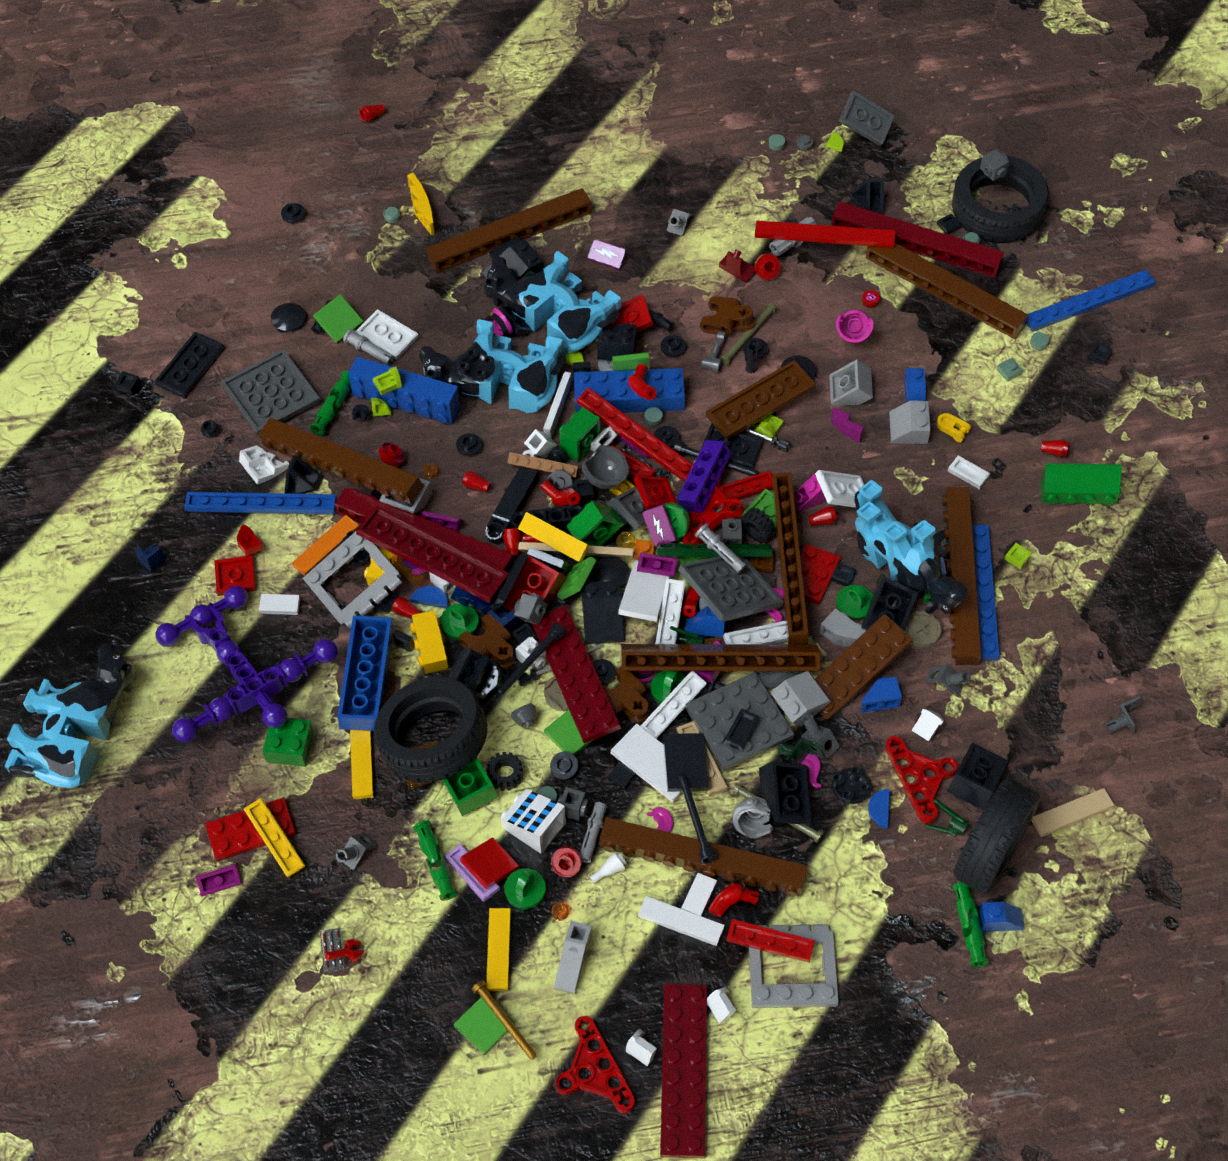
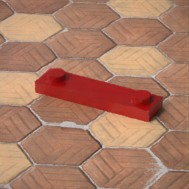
M732 919L727 936V942L810 963L815 940Z

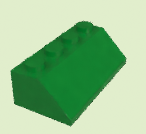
M1045 463L1039 484L1041 503L1116 504L1120 495L1122 465Z

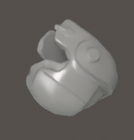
M750 797L735 807L732 818L734 827L739 833L756 839L772 832L773 827L770 824L764 825L769 821L771 813L766 800L759 797Z

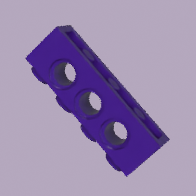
M706 440L677 498L678 503L686 511L703 513L732 453L724 441Z

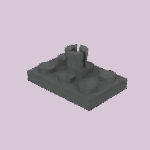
M853 91L850 93L839 122L881 146L895 115Z

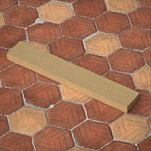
M519 543L518 549L520 552L527 553L529 548L532 547L546 554L565 555L545 543ZM590 546L585 556L633 559L634 552L632 548Z

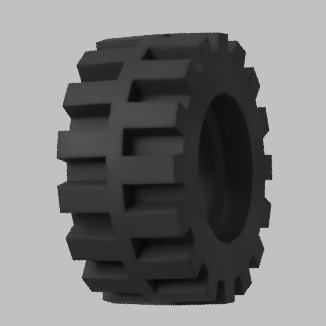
M753 507L749 509L741 518L742 529L745 530L744 533L748 534L749 538L752 537L754 541H758V543H764L769 539L776 528L773 520L769 518L770 516L766 515L763 510L760 511L759 508L755 509Z
M502 752V755L497 753L496 757L492 756L490 758L491 761L487 763V776L494 785V788H500L501 791H504L505 788L509 791L511 787L515 789L517 783L520 784L521 779H523V766L518 756H513L511 752L509 754ZM502 766H509L514 770L507 777L499 776L496 771Z

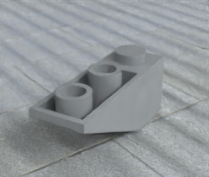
M836 608L820 626L821 635L835 645L845 647L852 645L866 630L861 628V624L855 623L846 613L840 612Z
M571 921L554 989L575 993L592 938V926Z

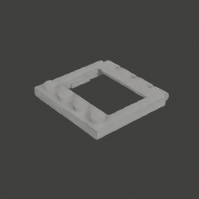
M356 532L302 578L343 627L347 625L349 629L352 625L353 615L357 616L360 614L365 616L374 608L373 601L379 604L389 595L386 591L388 588L394 591L402 583L399 579L401 577L400 573L376 545L357 535ZM366 549L370 554L369 556L385 573L342 610L338 602L322 586L325 584V580L339 572V568L342 565L349 563L359 550Z
M809 924L792 925V931H788V925H771L773 930L815 940V943H822V967L825 983L762 985L761 977H763L760 950L749 947L752 1008L838 1007L833 931H829L828 924H813V931H810ZM757 925L767 928V925Z

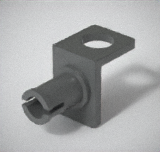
M673 209L668 221L667 231L682 236L689 216L693 217V215Z
M948 664L932 667L925 682L927 684L941 682L954 695H958L962 684L970 682L971 675L967 670L956 672ZM939 671V674L935 678H932L934 673Z
M1141 696L1121 704L1119 707L1120 716L1104 722L1110 734L1125 726L1131 734L1135 733L1136 726L1128 712L1141 706Z
M807 714L802 717L801 721L807 731L801 738L816 743L823 757L829 758L839 748V744L831 729L818 726L813 714ZM831 740L832 747L826 751L824 748L825 742Z
M364 833L353 835L349 838L344 849L337 851L336 859L338 862L344 863L354 870L365 851L375 848L378 844Z

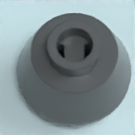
M532 703L524 705L511 713V719L518 726L523 725L524 728L535 724L534 719L537 718L536 706Z

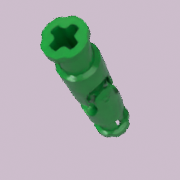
M344 370L341 373L339 382L335 383L325 403L319 410L316 421L311 424L310 429L319 436L325 434L327 425L332 422L338 409L347 397L351 386L348 375L349 371Z
M429 820L420 821L415 824L413 829L414 832H417L420 839L419 845L422 852L428 857L426 858V863L434 884L438 886L440 900H450L458 894L457 889L453 888L452 876L444 856L440 853L438 840L430 828L431 822ZM432 867H440L438 870H432Z
M958 882L953 885V891H955L957 897L956 906L966 949L969 950L971 956L970 964L973 968L983 967L989 964V959L985 955V941L975 900L971 896V887Z

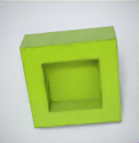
M1015 543L1004 559L1021 569L1031 557L1032 552Z

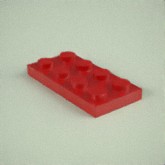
M284 797L265 803L286 837L296 836ZM245 811L205 823L216 862L266 846Z

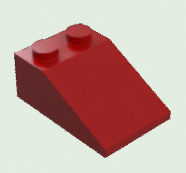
M528 555L502 607L509 611H515V604L522 594L531 595V593L541 596V600L549 604L557 595L567 577Z

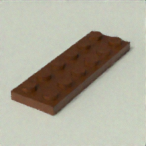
M793 360L707 410L706 417L726 440H729L814 390L816 383Z
M886 614L881 616L815 678L831 700L818 713L829 722L912 644L913 639Z

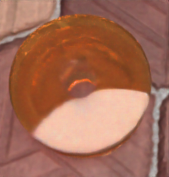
M427 463L423 466L425 478L434 479L437 477L438 468L436 464Z
M564 902L555 903L552 907V916L558 921L565 920L569 915L567 904Z

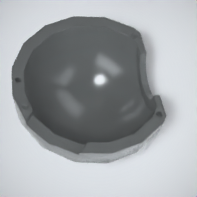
M600 445L592 456L582 463V470L584 476L592 485L600 489H611L619 486L629 474V466L626 462V457L619 450L612 446Z

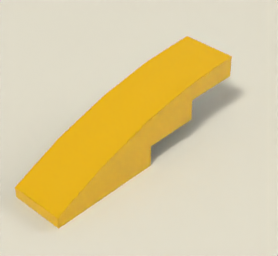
M410 173L407 177L414 214L428 232L434 235L432 211L428 197L415 174Z

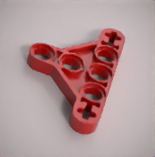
M720 478L703 513L691 512L689 518L690 528L687 534L684 535V543L702 544L703 540L697 538L695 534L704 524L707 523L709 525L708 528L712 530L722 522V519L737 518L744 513L745 507L739 499H727L719 490ZM739 505L737 510L731 511L733 507ZM723 506L720 511L715 512L718 507ZM697 523H701L699 527L694 528Z
M891 736L886 742V753L918 818L925 824H931L936 820L938 813L933 800L943 780L954 777L958 764L953 758L948 757L935 761L910 751L900 737ZM891 744L898 746V750L896 751L895 747H891ZM904 759L908 762V765L905 767L900 766L897 761ZM949 764L954 770L950 772L945 771L943 765ZM932 770L935 776L927 777L924 772ZM913 776L917 781L909 783L906 781V777ZM922 793L925 799L917 800L914 794ZM924 805H926L927 812L932 813L931 816H929L928 814H924Z
M588 1016L579 1017L575 1021V1032L580 1042L571 1069L561 1073L556 1078L557 1091L561 1095H570L578 1090L587 1091L610 1098L620 1113L626 1114L631 1112L635 1103L634 1096L596 1025ZM581 1023L589 1024L588 1032L590 1035L588 1037L585 1030L580 1029ZM596 1040L601 1046L598 1050L593 1051L588 1047L589 1042ZM607 1059L611 1065L608 1069H601L598 1066L599 1061ZM582 1069H588L591 1072V1076L588 1079H581L579 1072ZM611 1078L620 1080L621 1084L618 1088H611L608 1085ZM562 1079L571 1081L572 1085L569 1089L565 1090L559 1086ZM621 1091L624 1099L630 1100L627 1107L624 1104L619 1105L621 1103L619 1096Z

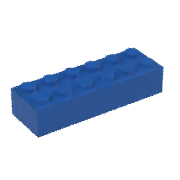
M356 357L348 372L352 395L369 400L373 397L384 400L391 408H399L408 413H415L442 423L453 424L460 410L458 386L398 369L402 387L381 395L374 385L372 378L389 371L392 367Z
M683 368L648 369L643 380L656 390L657 396L653 400L641 398L629 387L628 378L634 374L635 370L574 372L575 412L582 408L576 401L587 388L593 390L622 413L645 412L652 407H656L661 411L684 410L685 403Z
M353 615L337 716L340 729L374 731L375 721L384 704L393 640L392 634L394 633L392 617Z

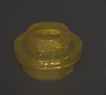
M622 532L617 537V546L633 548L635 537L630 532Z

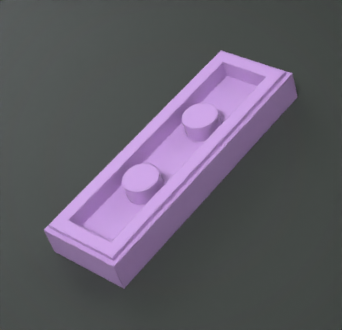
M459 844L444 856L445 860L478 897L485 902L497 893L500 887L496 883L486 890L460 862L461 856L468 851Z

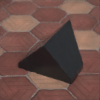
M866 179L848 195L860 208L884 214V179Z
M293 455L286 470L284 494H306L316 491L323 475L298 456Z

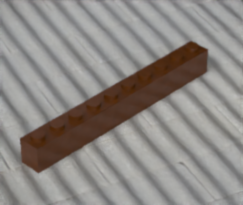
M583 188L574 190L568 194L427 247L428 260L435 272L439 273L488 254V251L517 237L523 240L591 214L592 202Z
M894 243V248L867 246L866 259L1005 335L1016 339L1026 326L1028 314L1009 305L1007 302L996 298L946 269L905 249L903 246Z
M270 418L258 433L262 440L261 443L266 448L276 449L279 453L288 454L292 457L296 455L310 466L315 465L325 472H333L340 478L345 477L355 484L360 483L370 490L375 489L384 496L394 497L399 502L412 504L423 488L419 477L273 418Z
M791 473L772 474V490L788 644H808V626Z
M946 487V494L942 495V506H946V511H943V522H947V527H944V539H948V544H945V555H949V561H946V572H950V576H953L957 582L963 583L968 591L967 597L961 604L949 613V623H953V629H950V640L954 641V646L951 647V657L955 658V665H979L981 650L969 487Z
M621 644L620 663L621 670L820 671L821 652L817 644Z
M608 817L605 818L599 839L600 848L607 852L616 851L628 857L637 856L648 862H661L668 867L678 866L689 872H702L709 877H723L726 881H739L750 887H763L770 892L780 891L791 897H801L808 867L708 842V844L715 850L717 859L712 863L702 864L699 857L701 847L698 839Z

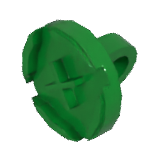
M673 502L665 503V509L678 540L686 535L690 528L689 512L679 504Z
M860 585L846 586L837 595L836 608L840 612L846 613L852 621L854 619L864 620L873 594L867 588Z
M453 604L443 611L440 625L447 637L459 640V636L465 631L472 635L476 633L479 627V618L471 606Z
M663 670L657 673L652 679L650 686L653 699L658 704H661L686 676L675 670Z
M519 869L513 872L507 878L504 885L505 896L508 902L513 907L521 910H528V908L538 906L546 894L543 877L537 871L531 869Z

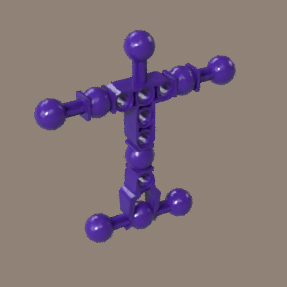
M241 586L228 588L224 598L214 604L209 602L208 605H196L191 610L190 615H185V620L176 625L173 623L161 624L155 633V638L161 646H174L178 643L180 634L192 628L202 644H209L214 649L218 660L226 664L228 670L231 671L232 676L238 683L228 693H224L225 698H215L210 702L209 706L205 703L204 708L206 712L194 719L188 717L179 718L172 727L173 736L179 742H190L197 736L198 729L211 721L217 727V722H225L232 717L233 713L236 716L238 713L245 712L257 704L263 709L262 720L265 725L270 728L281 727L286 723L287 710L280 703H273L269 697L287 687V682H296L303 674L307 676L306 668L318 661L320 663L332 662L338 653L337 645L331 639H320L314 644L313 652L299 658L295 653L293 654L294 658L284 659L279 667L276 664L274 667H269L257 674L246 657L241 653L240 646L235 641H231L230 636L227 635L228 628L220 613L227 608L242 609L247 604L248 593ZM215 619L217 627L208 630L206 627H209Z

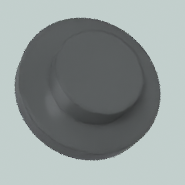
M802 135L797 138L796 144L800 150L808 151L813 146V139L810 136Z

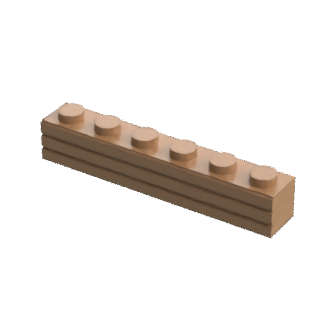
M512 452L509 453L507 462L508 464L551 473L555 470H564L571 477L575 478L578 471V466Z

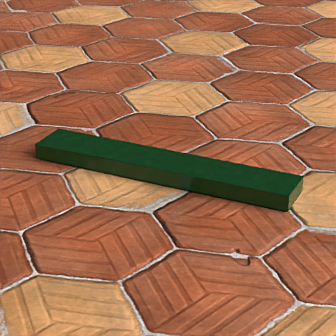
M657 544V556H720L713 549H708L707 544ZM725 544L738 557H772V547L770 544Z

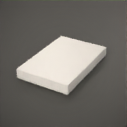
M378 309L355 331V333L361 336H366L372 344L394 355L395 360H398L419 338L417 332Z
M818 470L815 473L828 504L856 507L854 501L855 493L864 486L861 476Z

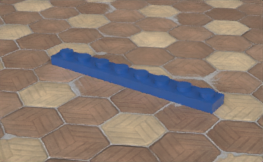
M1143 270L1028 314L1026 324L1034 332L1151 288L1155 285L1156 281L1147 270Z
M187 492L184 508L186 512L335 514L337 498L336 494Z
M972 525L981 650L980 660L998 661L999 645L989 525Z

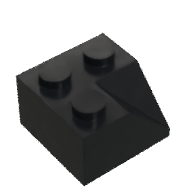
M629 323L619 324L611 331L600 332L597 359L612 361L613 356L635 354L637 325Z

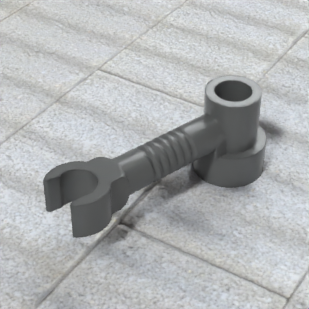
M718 332L709 358L704 357L702 360V368L720 373L723 360L717 358L721 346L726 341L727 337H724L726 332Z

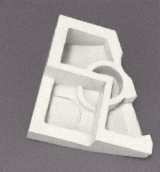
M258 446L240 451L239 462L257 485L276 477L289 466L287 461L284 463L275 459L274 454L265 452Z

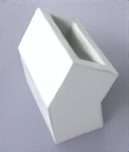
M611 427L604 428L590 443L591 451L595 452L604 438L607 439L603 444L609 446L614 441L617 434Z

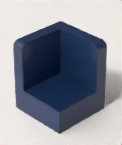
M151 545L144 552L138 547L134 549L138 560L150 571H153L165 560L160 546L155 548Z
M501 609L496 614L492 610L488 612L508 632L519 625V619L514 615V610L509 613L505 609Z

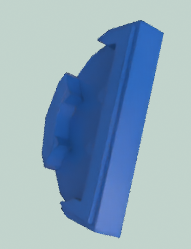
M434 586L419 588L410 598L411 603L448 608L446 594L440 588Z
M890 789L876 792L870 798L868 805L869 817L877 823V826L885 829L888 828Z

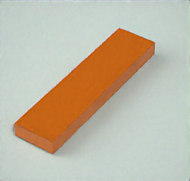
M345 515L292 562V566L306 576L340 546V542L349 531H357L359 525Z

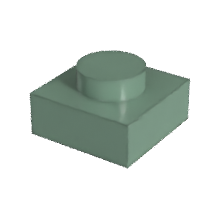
M1013 358L997 366L998 372L1007 382L1022 375L1023 372L1022 368Z

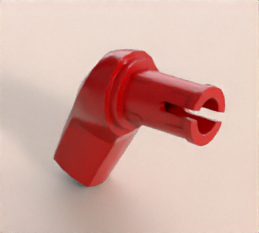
M639 363L634 374L629 376L628 385L641 398L653 400L657 396L656 390L643 380L648 367L645 364Z
M548 479L540 487L551 498V503L557 507L576 505L580 501L579 494L572 488L559 491Z
M692 586L688 588L683 602V614L687 617L695 615L701 598Z
M732 883L715 897L708 910L714 916L721 917L730 905L735 904L739 900L756 904L759 897L754 896H759V892L745 889L740 883Z

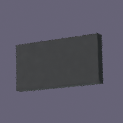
M194 332L154 381L155 385L185 399L225 350V345L198 332Z

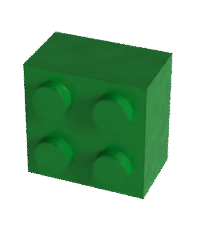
M583 407L578 412H575L567 424H563L559 430L560 448L565 451L567 457L579 463L591 450L590 443L600 434V417Z
M591 501L577 516L572 518L567 528L572 536L590 546H602L624 523L613 507Z
M287 718L286 723L281 727H268L262 751L266 762L305 767L314 733L311 720Z
M477 757L461 772L442 780L462 816L498 797L492 782Z

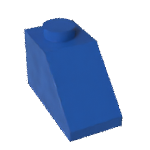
M906 368L903 381L906 403L908 401H925L926 381L924 368Z
M706 606L693 617L687 619L685 631L723 638L726 621L721 622L713 611Z
M883 677L877 680L862 700L861 713L900 707L902 696L897 678Z
M1006 902L982 903L979 910L982 932L1024 930L1021 908Z

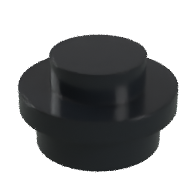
M207 420L201 426V433L207 438L215 437L219 433V426L216 422Z
M559 447L552 448L548 453V460L564 463L566 460L565 451Z

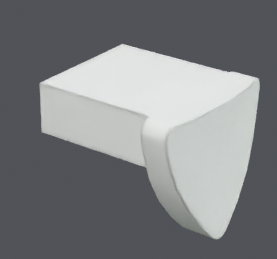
M922 709V714L912 731L927 741H931L944 720L938 713Z
M727 987L714 991L707 998V1006L710 1007L719 1024L725 1022L736 1011L727 997L730 994Z
M638 1029L629 1039L626 1052L648 1066L652 1062L657 1048L644 1040L642 1037L645 1032Z

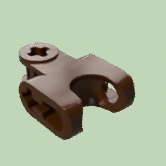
M718 296L711 297L708 302L710 311L716 314L704 316L700 322V328L704 333L718 334L719 331L726 332L725 335L731 334L732 329L747 331L756 325L753 310L750 306H741V302L735 298Z
M486 614L481 618L483 629L486 630L484 634L474 636L465 631L459 636L460 644L464 649L465 647L471 648L500 663V669H508L514 664L513 648L507 643L511 640V635L490 614Z
M620 666L616 670V677L621 684L615 689H608L603 686L604 691L616 716L623 711L633 722L643 723L649 717L648 702L642 697L646 693V689L629 670H621Z

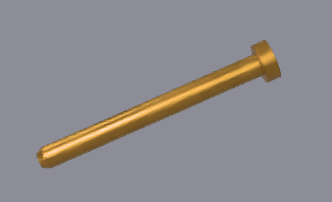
M483 980L475 984L472 988L474 994H479L528 1058L531 1060L537 1057L536 1052L486 990L487 984Z

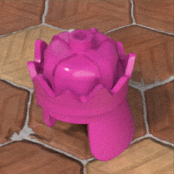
M858 309L846 311L843 315H838L836 320V328L839 335L848 342H861L873 330V319L868 318L866 313Z

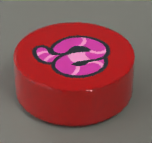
M868 290L863 293L862 303L864 306L873 308L879 304L880 295L878 292Z

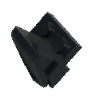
M465 647L464 650L460 651L448 678L467 685L477 697L484 700L486 696H489L501 686V670L499 668L501 664L471 648Z

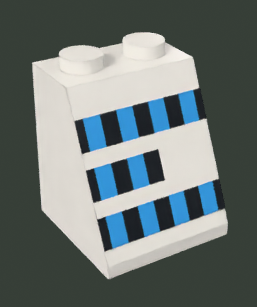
M525 789L522 794L519 793L515 797L511 808H507L502 813V828L542 854L566 824L565 806Z

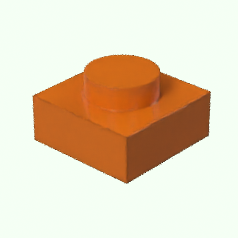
M636 539L634 559L639 560L640 553L654 555L655 546L653 541Z

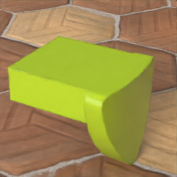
M392 367L389 371L372 378L374 385L381 395L402 387L397 367Z
M769 415L762 420L755 431L773 438L782 428L784 421Z

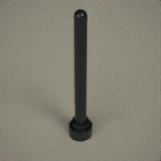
M680 440L676 441L673 449L680 455L687 454L696 458L700 453L698 450L689 448L685 442ZM728 461L725 466L750 476L759 474L758 470Z
M554 623L549 628L548 636L498 688L497 694L499 696L507 692L554 640L557 641L566 634L561 625Z
M681 774L679 782L701 847L699 857L702 864H709L717 859L715 850L708 844L687 777Z

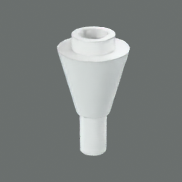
M613 852L601 866L600 870L590 876L591 880L595 884L604 876L624 870L626 861L620 853L616 855Z

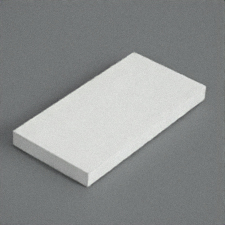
M635 560L618 614L657 622L662 606L666 578L670 579V577L638 572V561Z
M638 724L611 749L610 753L671 802L683 792H667L664 745Z

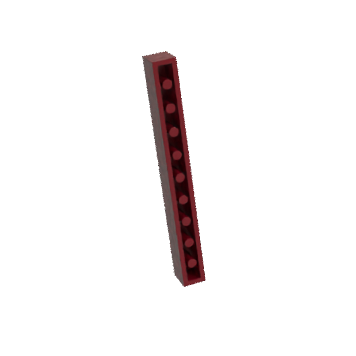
M843 202L838 203L832 216L831 226L895 230L894 243L903 246L913 253L996 278L1002 264L1003 251Z
M345 487L335 502L337 514L343 517L347 515L353 521L360 524L374 507L378 505L506 572L509 571L513 564L512 554L506 550H499L489 543L477 541L472 536H465L455 529H448L437 522L433 523L423 516H416L408 511L380 502L374 496L365 495L357 489Z

